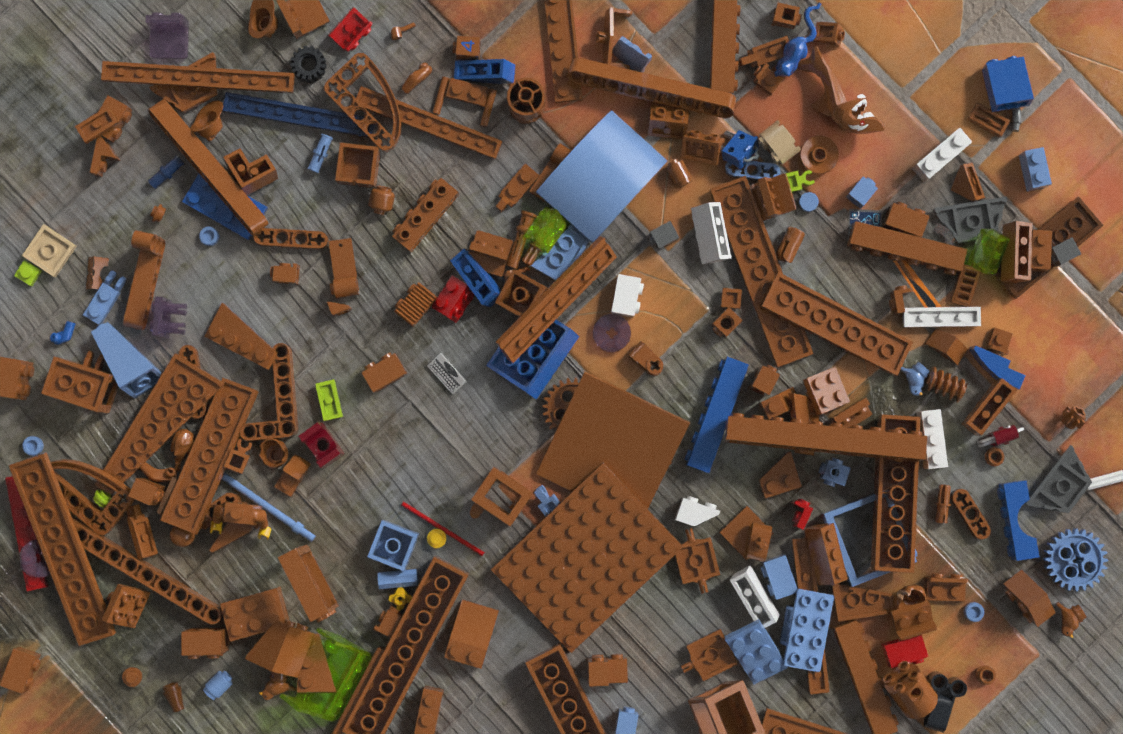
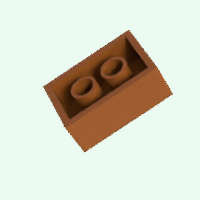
M281 586L220 604L230 642L267 632L276 620L284 622L285 619L289 620Z

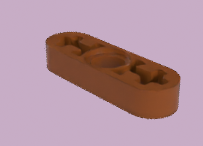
M964 489L954 490L951 494V501L972 535L977 539L988 538L991 533L990 526L968 491ZM957 494H964L963 501L965 504L970 502V505L961 509V506H964V504L956 500L958 498ZM970 508L974 509L976 513L975 517L971 520L966 517V511ZM977 522L980 527H985V530H983L984 534H977L979 530L977 525H971V523Z

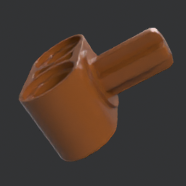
M752 522L745 558L765 562L772 526Z

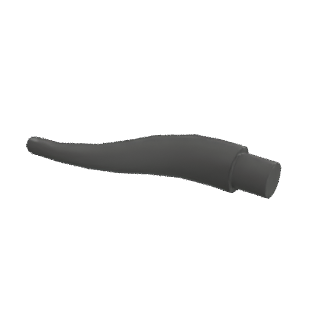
M1020 108L1012 109V132H1019L1021 125Z

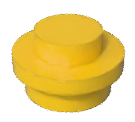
M433 529L427 536V542L433 548H440L446 543V534L441 529Z

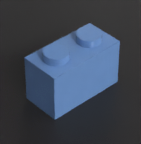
M1044 147L1026 150L1019 154L1027 192L1052 185Z
M782 554L762 562L763 566L760 567L763 577L768 579L769 585H767V590L770 597L773 596L777 600L797 592V586L786 555Z

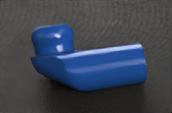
M66 321L64 330L52 333L50 341L56 345L69 341L76 324Z

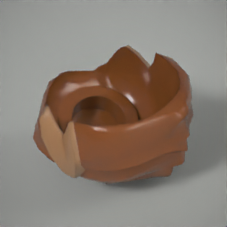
M908 585L898 590L894 600L895 610L926 601L924 588L919 585Z

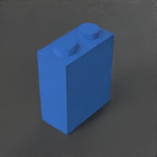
M1011 56L999 61L998 59H992L985 64L982 73L992 112L1030 106L1034 96L1024 56Z

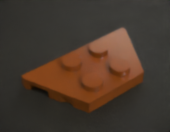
M212 52L189 66L217 68L216 55ZM165 85L149 87L153 93L165 99L183 113L218 95V90L213 88Z

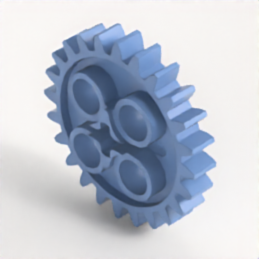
M1073 528L1072 532L1070 529H1065V534L1058 532L1059 538L1052 537L1054 543H1047L1050 550H1044L1045 553L1049 554L1048 557L1043 558V560L1049 563L1044 568L1051 570L1047 575H1054L1052 582L1056 583L1059 581L1058 586H1065L1066 590H1071L1073 587V590L1078 592L1080 586L1081 590L1085 591L1086 585L1093 588L1092 581L1099 583L1100 581L1097 577H1104L1105 575L1101 570L1107 569L1103 565V562L1108 561V559L1103 558L1107 551H1101L1104 544H1097L1100 538L1095 537L1092 539L1093 533L1089 532L1086 534L1084 529H1081L1080 532L1077 528ZM1082 543L1086 546L1083 553L1079 550V546ZM1065 547L1067 555L1063 558L1060 552ZM1076 557H1078L1076 563H1073V560L1076 559ZM1086 562H1089L1091 568L1086 572L1084 565ZM1070 566L1072 574L1067 576L1065 571Z

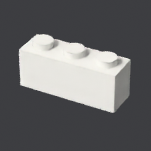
M959 128L912 169L923 182H926L971 144L972 141Z
M706 203L691 208L702 264H713L731 259L721 203Z
M941 409L916 412L917 417H921L920 432H922L923 436H928L926 460L923 461L924 469L948 467Z
M751 565L734 573L730 582L754 621L759 619L764 628L777 622L780 614Z

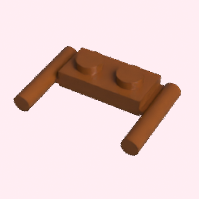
M442 76L432 113L440 115L444 97L485 107L480 126L487 127L497 90Z

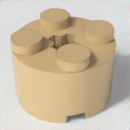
M777 120L760 133V138L758 139L765 151L767 149L771 151L770 157L776 165L779 163L783 165L801 149L799 146L795 148V139L783 125L779 126L780 122Z

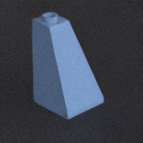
M107 322L100 324L91 332L120 389L135 399L155 387L162 372L115 327Z

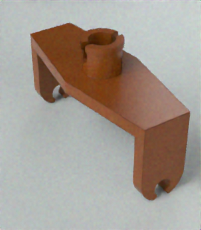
M609 8L605 11L604 32L597 31L596 38L598 39H595L598 44H603L604 64L630 70V65L612 63L611 60L614 39V16L631 17L632 11Z

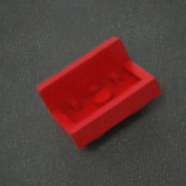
M352 7L328 36L344 51H353L359 45L358 40L362 36L365 37L369 34L373 23L367 20L356 8Z
M451 276L432 305V308L457 323L468 304L473 300L474 293L466 283Z

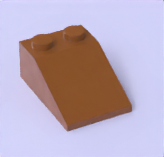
M462 599L444 658L482 669L499 610Z

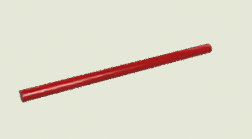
M402 503L401 506L418 517L441 529L444 533L479 555H484L485 552L407 503Z

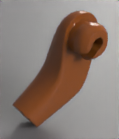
M421 63L419 70L414 71L408 76L402 86V90L409 94L432 73V67L428 63Z
M147 462L140 467V470L153 482L171 481L172 477H177V471L172 467L156 469Z

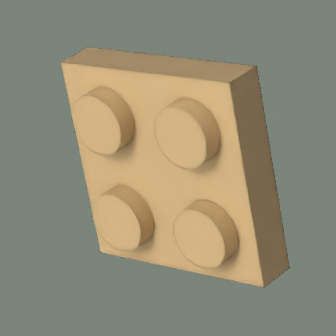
M43 224L22 256L56 278L77 245Z

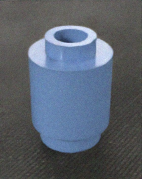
M218 671L205 684L206 687L203 691L212 700L220 698L232 685L231 675L226 671Z

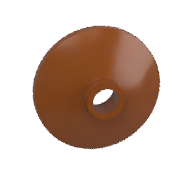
M814 136L804 143L800 156L806 169L813 173L823 174L835 167L838 162L839 151L836 144L830 138ZM820 153L822 155V158L817 159L815 157V154Z

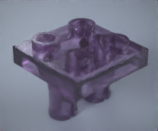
M155 296V301L152 302L151 306L152 313H154V318L150 322L152 335L169 339V334L185 335L186 330L178 328H186V323L170 322L171 315L186 316L187 311L179 309H187V304L172 303L167 298Z

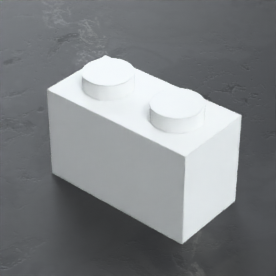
M618 274L611 314L634 318L635 313H639L640 302H637L638 294L642 295L644 286L643 283H640L641 278Z

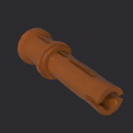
M521 210L522 216L519 225L515 228L517 234L506 266L518 269L527 237L532 234L531 228L534 219L537 218L536 214Z

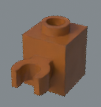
M241 438L237 442L238 450L231 449L224 467L243 475L250 456L245 453L252 448V443L249 442L248 447L243 448L241 446L243 439Z

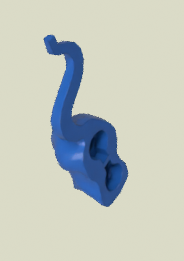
M821 3L805 9L804 20L810 30V34L806 38L797 37L786 43L784 56L776 65L775 77L791 76L797 70L799 61L806 58L808 53L806 43L812 42L817 35L816 28L809 14L812 10L819 9Z

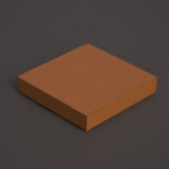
M745 506L719 532L745 560H748L745 558L752 522L764 524L748 506Z

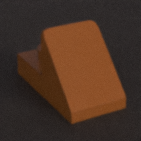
M99 136L96 139L90 173L94 176L103 177V172L105 173L107 170L106 159L121 160L108 141Z
M295 454L282 471L284 472L274 487L292 497L312 463Z

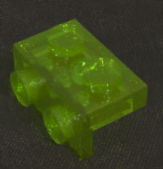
M545 207L540 211L534 223L528 228L524 237L528 240H533L544 253H549L569 223L557 209Z

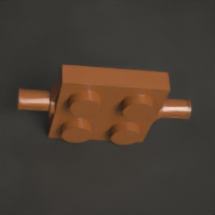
M693 528L685 529L688 541L682 544L683 548L675 554L682 584L696 582L699 584L701 594L704 593V590L707 593L709 591L706 580L720 575L711 537L695 539Z
M718 629L686 645L691 661L682 665L681 668L684 673L695 668L702 680L705 681L738 663L733 651L725 641L722 630Z

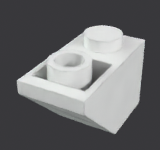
M687 496V499H681L675 520L696 526L719 515L720 511L716 510V505L708 502L702 505L697 503L699 499Z

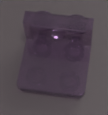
M154 12L152 15H146L145 23L150 27V56L155 59H186L188 57L189 21L181 13L164 15L163 13Z

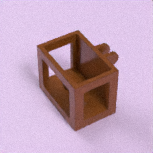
M88 351L83 364L54 356L41 394L96 412L110 413L119 386L113 374L102 371L105 362L102 354L98 357L95 368L90 367L94 358V352ZM114 383L107 404H102L108 384Z
M493 467L471 499L475 503L471 507L470 516L473 519L479 518L480 514L487 510L511 527L533 492L497 467ZM496 479L521 495V498H515L509 507L512 510L510 513L485 497Z
M743 680L725 681L688 700L700 734H765Z

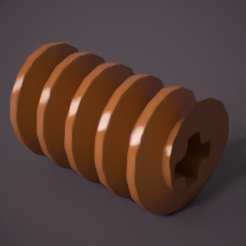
M931 367L924 380V386L928 384V391L935 387V394L942 390V397L949 393V400L956 396V402L958 403L964 396L968 383L965 384L964 379L958 381L957 376L951 377L950 373L944 374L943 370L937 371L936 367Z

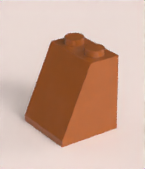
M285 619L284 622L276 620L249 651L245 659L269 671L297 678L315 633L308 631V626L297 623V626H295L296 623Z

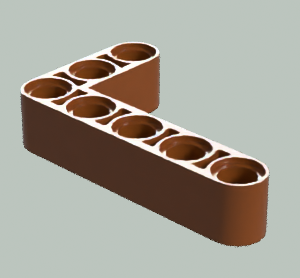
M135 230L131 246L140 252L123 325L124 327L143 331L146 328L165 250V240L156 234Z
M278 343L273 347L277 352L281 347L286 349L284 357H279L277 353L273 361L277 421L244 424L240 430V436L244 440L257 441L272 438L294 437L298 432L293 356L291 348L284 343ZM286 366L288 373L282 377L279 370L281 367ZM284 385H288L290 391L287 395L283 396L281 388ZM286 404L291 406V412L288 415H285L282 411L283 406ZM288 423L293 427L290 434H286L284 431V426ZM268 425H271L274 429L270 436L265 433V428ZM248 427L254 429V435L250 438L246 435Z

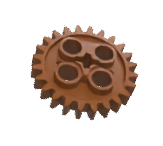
M576 377L573 383H571L569 378H567V384L560 380V387L553 385L555 391H547L551 396L550 398L544 397L548 404L542 405V407L548 409L543 415L549 416L545 422H552L550 429L555 427L558 429L561 420L557 418L556 412L559 409L567 410L570 402L564 401L562 396L565 391H571L574 395L579 384Z

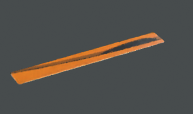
M906 260L893 261L907 283L913 288L914 293L924 308L941 307L911 266L907 264Z

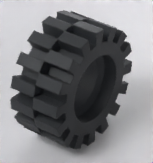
M303 46V49L298 48V52L293 53L294 57H291L292 63H290L296 77L300 78L303 82L307 81V83H311V81L316 82L317 78L321 79V75L325 74V68H327L323 54L313 46H310V48ZM310 57L316 61V66L313 70L305 71L302 69V61L305 58Z

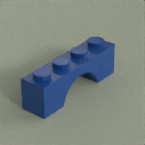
M1020 480L1000 483L999 488H997V495L1002 502L1000 513L1001 517L1005 519L1004 535L1008 538L1009 543L1007 546L1008 556L1011 557V560L1015 561L1039 558L1037 539L1025 534L1018 524L1019 509L1025 502L1030 500L1027 481Z

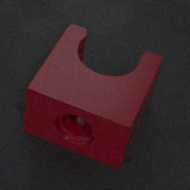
M317 422L298 436L312 451L320 468L328 467L345 455L324 423ZM321 440H326L328 443V447L324 451L319 448Z

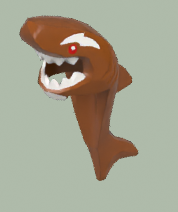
M818 46L813 47L808 59L799 61L798 68L816 74L821 78L825 88L823 96L811 104L814 109L832 117L840 128L849 133L868 134L884 131L885 123L871 112L863 113V116L861 115V111H864L867 106V98L863 94L858 95L855 100L846 101L834 73L824 60Z

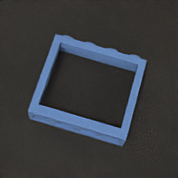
M875 494L821 514L824 523H834L848 577L847 582L851 587L889 572L873 571L860 577L856 576L834 516L875 501ZM882 494V498L885 497L889 507L895 505L893 501L888 499L887 494ZM893 508L891 514L897 519L899 514L897 509ZM901 520L895 521L896 525H900L904 530ZM904 535L902 541L907 550L908 537ZM915 549V562H917L916 557H917L918 555H917V551H916V549Z

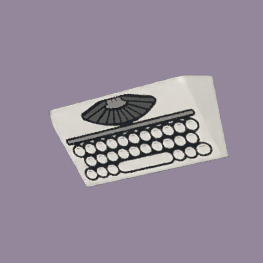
M442 353L428 365V368L452 394L467 382Z

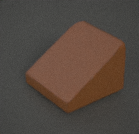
M327 302L331 314L335 317L352 310L349 305Z

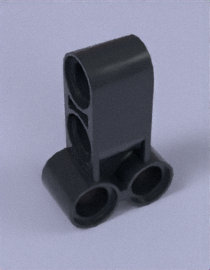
M933 671L928 675L927 681L938 695V702L932 712L925 716L923 725L926 728L944 733L955 698L966 694L967 685L957 677L947 679L942 673ZM941 677V684L934 686V679ZM957 682L960 683L959 690L953 691L952 686Z

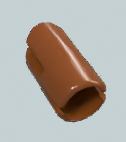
M788 227L775 253L777 259L792 263L805 237V233L797 228Z

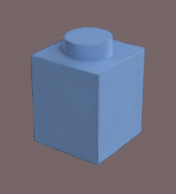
M862 177L846 198L861 209L878 189L875 186L876 183L868 177Z
M623 707V709L618 710L615 734L636 733L639 714L635 712V708Z

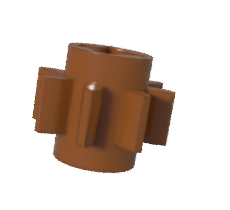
M1067 406L1063 410V415L1061 416L1063 418L1062 423L1067 428L1075 429L1077 427L1080 429L1085 424L1086 414L1082 408L1078 406L1070 408Z

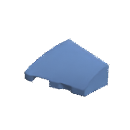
M623 36L612 49V53L620 61L630 65V70L643 73L645 67L652 59L651 54L647 53L644 55L639 46L631 43Z

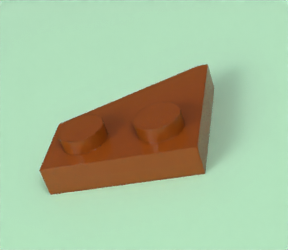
M787 452L759 479L764 498L802 487L791 452Z

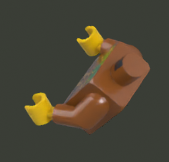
M225 502L224 505H217L214 508L210 533L217 530L221 534L223 521L258 525L260 529L257 537L261 539V536H265L267 540L269 539L271 528L268 527L267 514L262 510V506Z

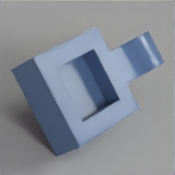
M543 485L539 486L534 492L541 501L538 507L545 517L561 503L555 494L549 497Z

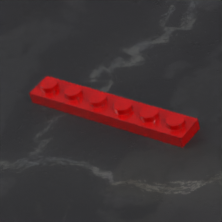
M13 476L6 477V486L26 590L31 591L48 587L42 552Z

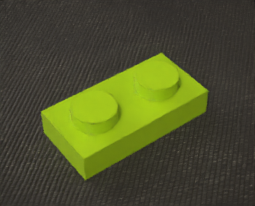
M335 380L316 383L323 420L328 421L343 417Z

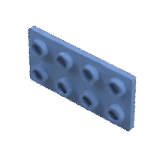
M797 589L794 606H786L780 644L786 646L784 666L820 672L834 601L833 595Z

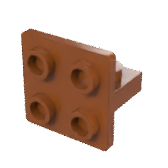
M783 173L772 178L763 177L758 179V183L751 185L752 193L763 221L796 210L787 174Z
M477 230L474 241L471 242L469 248L470 254L487 273L502 277L513 241Z

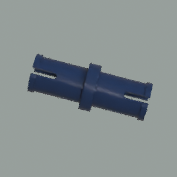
M176 155L165 166L162 165L159 168L160 170L148 179V182L153 188L157 189L168 178L171 179L173 177L172 174L184 165V162Z

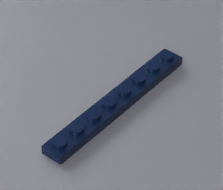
M229 92L225 93L223 112L368 137L342 112ZM354 115L356 120H362L365 117ZM375 124L369 125L368 132L370 134H374Z

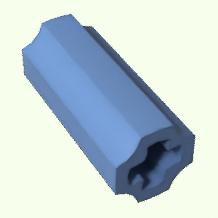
M417 569L378 572L379 589L418 586Z

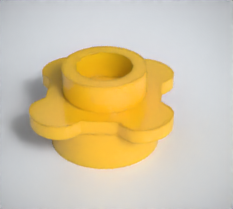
M402 587L397 588L393 595L389 596V601L393 602L399 610L404 609V605L412 599V596Z

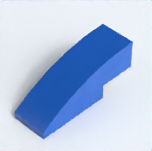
M976 345L970 347L969 351L988 374L994 379L1003 378L1015 389L1020 390L1026 375L1008 368L1010 360Z

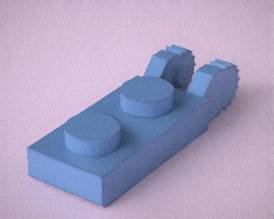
M113 270L109 272L104 283L101 284L83 314L99 325L107 317L126 282V278L122 276L117 281L115 288H112L110 285L116 276V272Z

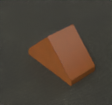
M937 328L934 329L925 345L956 365L959 364L968 350L957 337Z

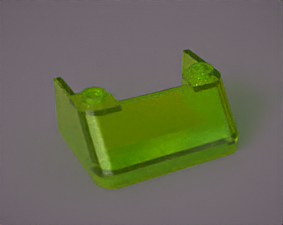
M317 628L316 631L327 639L325 649L331 653L327 662L337 693H297L295 697L281 693L280 698L297 712L335 721L342 715L371 661V654L338 634Z

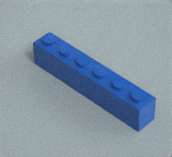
M726 357L725 360L721 359L718 366V371H720L719 377L714 378L711 388L714 389L712 396L708 395L704 405L707 407L706 412L700 415L698 421L700 425L699 431L694 432L691 440L694 443L692 450L688 449L684 459L687 461V466L706 473L710 472L726 429V420L731 415L749 364L730 357Z

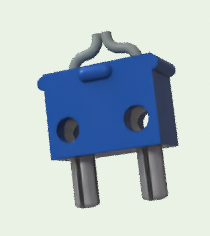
M728 130L725 131L724 136L731 140L725 147L721 146L720 153H722L723 160L737 166L738 169H742L747 162L759 158L757 154L759 151L757 136L753 137L740 130L736 134Z

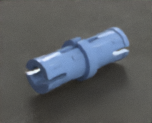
M321 134L307 169L319 173L324 158L328 156L326 153L333 140L332 137Z

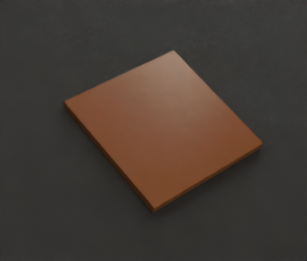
M584 372L536 474L573 491L599 465L604 463L648 509L690 422L590 373Z

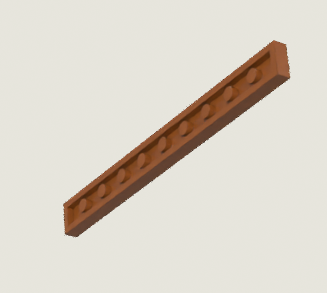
M102 61L101 80L103 82L292 94L295 77L294 73L111 61Z

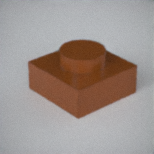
M722 288L721 308L740 309L742 290Z

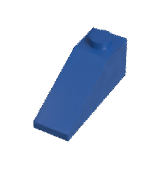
M505 59L455 61L454 79L492 84H510L514 82L515 64Z
M463 249L450 262L480 303L492 307L501 289L466 249Z

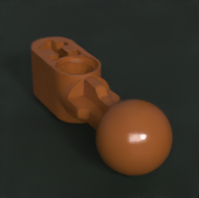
M226 493L212 502L199 530L210 527L213 519L211 516L213 508L220 505V503L224 505L225 502H230L229 498L235 499L233 503H242L240 496L234 493ZM173 526L170 531V539L178 547H187L194 541L195 534Z

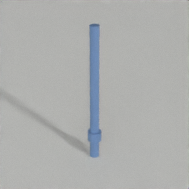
M224 472L221 480L257 505L262 506L264 510L292 528L291 531L295 534L302 535L310 542L315 539L316 536L305 529L304 525L299 521L295 522Z

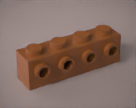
M442 178L438 181L435 179L429 186L430 191L418 199L416 208L414 210L410 209L404 218L406 220L402 225L399 223L392 231L394 233L392 235L393 239L410 253L414 251L459 196V192Z

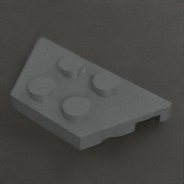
M1007 196L934 208L933 212L945 229H949L951 237L955 239L954 241L957 244L994 238L999 229L998 225L1002 219Z
M1070 445L1025 505L1062 513H1069L1092 483L1073 446Z

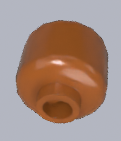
M377 185L376 188L371 190L368 205L374 209V213L384 215L385 212L392 210L395 194L391 191V188Z

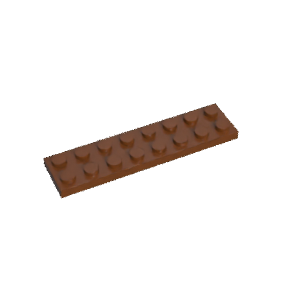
M779 272L776 273L760 306L893 376H898L913 344V341Z
M223 377L221 381L225 384L212 400L160 521L196 535L225 472V462L231 449H234L237 444L241 427L246 423L259 393L255 389Z

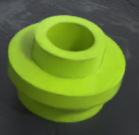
M97 490L93 500L99 506L106 507L112 496L104 490Z

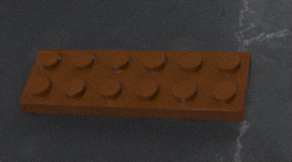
M1078 196L1038 230L1052 231V247L1073 237L1076 245L1079 247L1104 225ZM1002 261L990 270L1014 299L1021 296L1050 271H1031V281L1017 284L1001 281Z

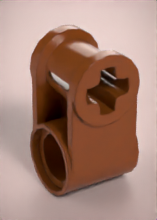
M642 341L628 354L637 365L641 366L652 376L659 375L663 370L662 360ZM657 362L659 370L654 369L652 371L650 363L655 364Z

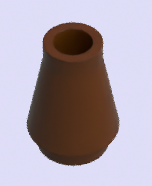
M172 682L163 686L162 694L173 712L183 710L181 685H178V682Z

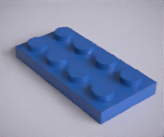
M198 174L182 202L249 240L252 235L201 175ZM249 197L264 215L268 207Z

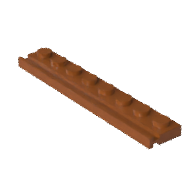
M545 0L555 103L582 101L581 85L572 83L567 77L571 61L574 58H578L572 0Z
M599 236L495 342L510 362L514 363L617 258L604 237Z

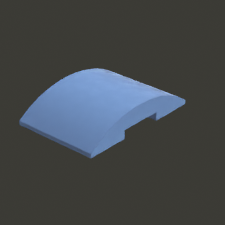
M611 110L568 154L536 193L593 243L667 163V160Z

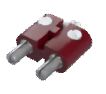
M1015 425L1004 428L1003 426L997 428L998 430L988 433V438L977 441V444H979V447L989 444L992 447L1001 444L1007 445L1010 441L1019 438L1018 432L1023 431L1024 427L1017 429Z

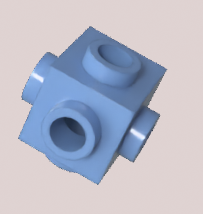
M832 458V460H826L825 463H821L818 473L821 474L820 478L824 479V484L832 487L835 484L845 486L851 468L842 465L843 461Z

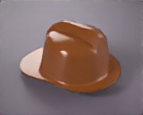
M253 0L250 9L249 34L257 39L264 36L271 38L278 27V19L274 14V1Z
M217 100L205 105L198 113L195 122L191 126V131L198 132L200 136L208 141H212L223 128L220 118L223 103Z

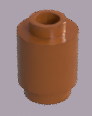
M675 159L667 164L669 167L666 171L674 185H677L678 188L692 182L691 174L683 160L678 161V159Z

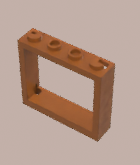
M308 544L297 547L278 557L310 622L316 620L318 623L336 612L335 608L339 604Z

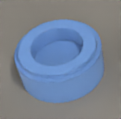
M812 192L804 193L799 199V206L805 212L815 210L819 204L818 197Z
M205 227L199 233L200 241L206 246L216 245L220 238L219 232L213 227Z
M30 436L24 440L22 448L26 454L35 456L42 452L44 444L39 437Z
M970 602L964 607L963 613L967 620L978 622L984 616V608L979 603Z

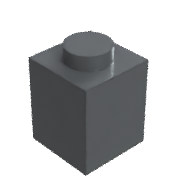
M671 221L650 231L648 240L652 247H656L659 251L674 243L680 237Z
M1073 237L1052 247L1051 264H1054L1055 267L1081 255Z

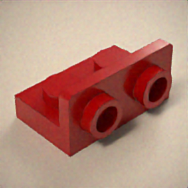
M803 499L792 500L791 504L800 508V511H796L792 518L793 526L804 530L813 508L809 507L811 503Z

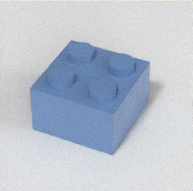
M382 520L367 557L405 571L419 533Z

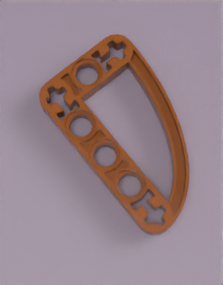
M357 53L325 83L324 89L327 95L380 150L390 152L397 145L401 135L399 107L388 82L377 66L366 54ZM358 59H361V60L365 59V60H364L365 65L362 66V65L360 64L358 67H356V66L358 65L357 60H358ZM352 64L354 68L356 67L358 71L357 73H355L354 69L350 67ZM366 70H369L376 78L389 101L393 115L392 134L347 90ZM344 71L352 72L353 75L350 80L342 78ZM337 85V90L342 94L338 97L334 91L329 92L331 90L329 86ZM345 97L352 99V103L348 107H344L341 104L342 99ZM363 111L365 113L364 119L356 120L354 117L355 113ZM376 124L378 126L377 133L370 134L368 132L369 125ZM380 134L385 140L390 139V146H382L383 142L379 138Z
M69 459L51 462L53 470L70 469L84 473L117 492L104 510L101 511L54 470L58 483L64 488L63 496L68 509L99 535H105L112 531L135 500L128 496L131 490L129 487L95 466ZM126 494L127 500L120 504L119 502L124 498L123 495ZM71 496H75L78 499L77 506L71 503ZM111 507H115L118 510L117 517L110 513ZM86 508L92 511V518H88L85 515ZM103 522L105 523V529L101 528Z

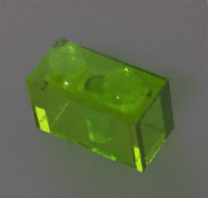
M981 229L967 264L984 274H996L1010 238L994 229Z

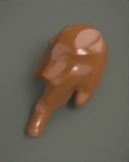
M179 429L173 435L171 442V452L174 451V455H176L174 460L177 472L180 471L181 462L186 454L189 455L195 441L193 433L187 429Z

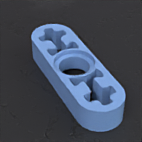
M729 162L725 165V173L735 178L743 176L750 180H758L763 177L772 178L769 177L768 173H763V177L759 176L761 166L764 167L763 171H769L770 168H773V172H776L773 177L780 175V168L773 163L747 162L743 169L744 174H741L742 170L738 169L733 173L728 168V166L732 165ZM748 166H756L758 169L757 174H748Z

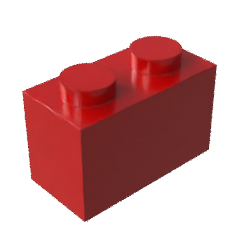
M922 635L902 641L898 638L881 644L887 665L890 668L898 667V664L902 661L919 664L924 662V658L929 657Z

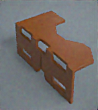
M88 257L86 289L100 288L103 283L100 272L104 266L108 267L109 258Z

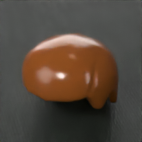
M266 439L259 445L261 448L259 457L266 466L279 468L287 461L288 448L279 439Z

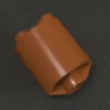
M524 77L517 79L510 85L507 91V103L512 117L521 124L532 123L542 117L545 112L546 99L544 89L538 81Z
M902 661L898 664V667L884 676L883 681L886 690L906 717L919 719L931 713L936 707L938 695L918 666Z

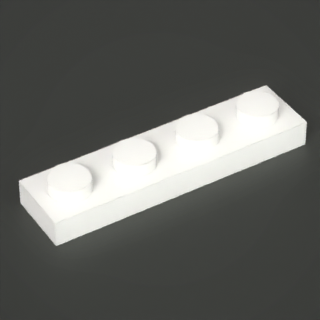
M981 307L905 308V313H903V327L981 326Z

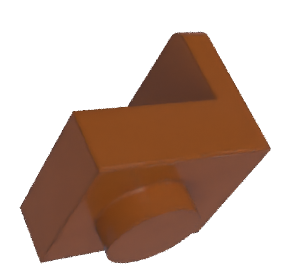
M907 285L895 287V291L890 292L891 300H889V307L894 315L905 313L902 295L913 292V288L907 289Z

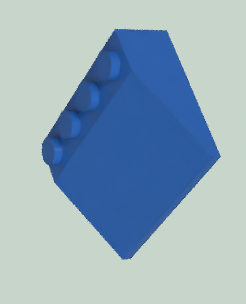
M555 320L514 363L510 362L500 350V347H498L486 366L537 400L580 336L571 328Z

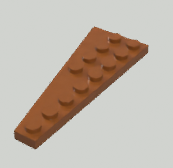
M175 353L103 471L125 483L225 383ZM99 480L95 483L97 487L110 495L115 493L113 489Z

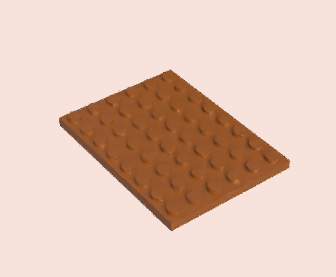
M602 463L491 568V571L572 653L683 548V545L617 476Z

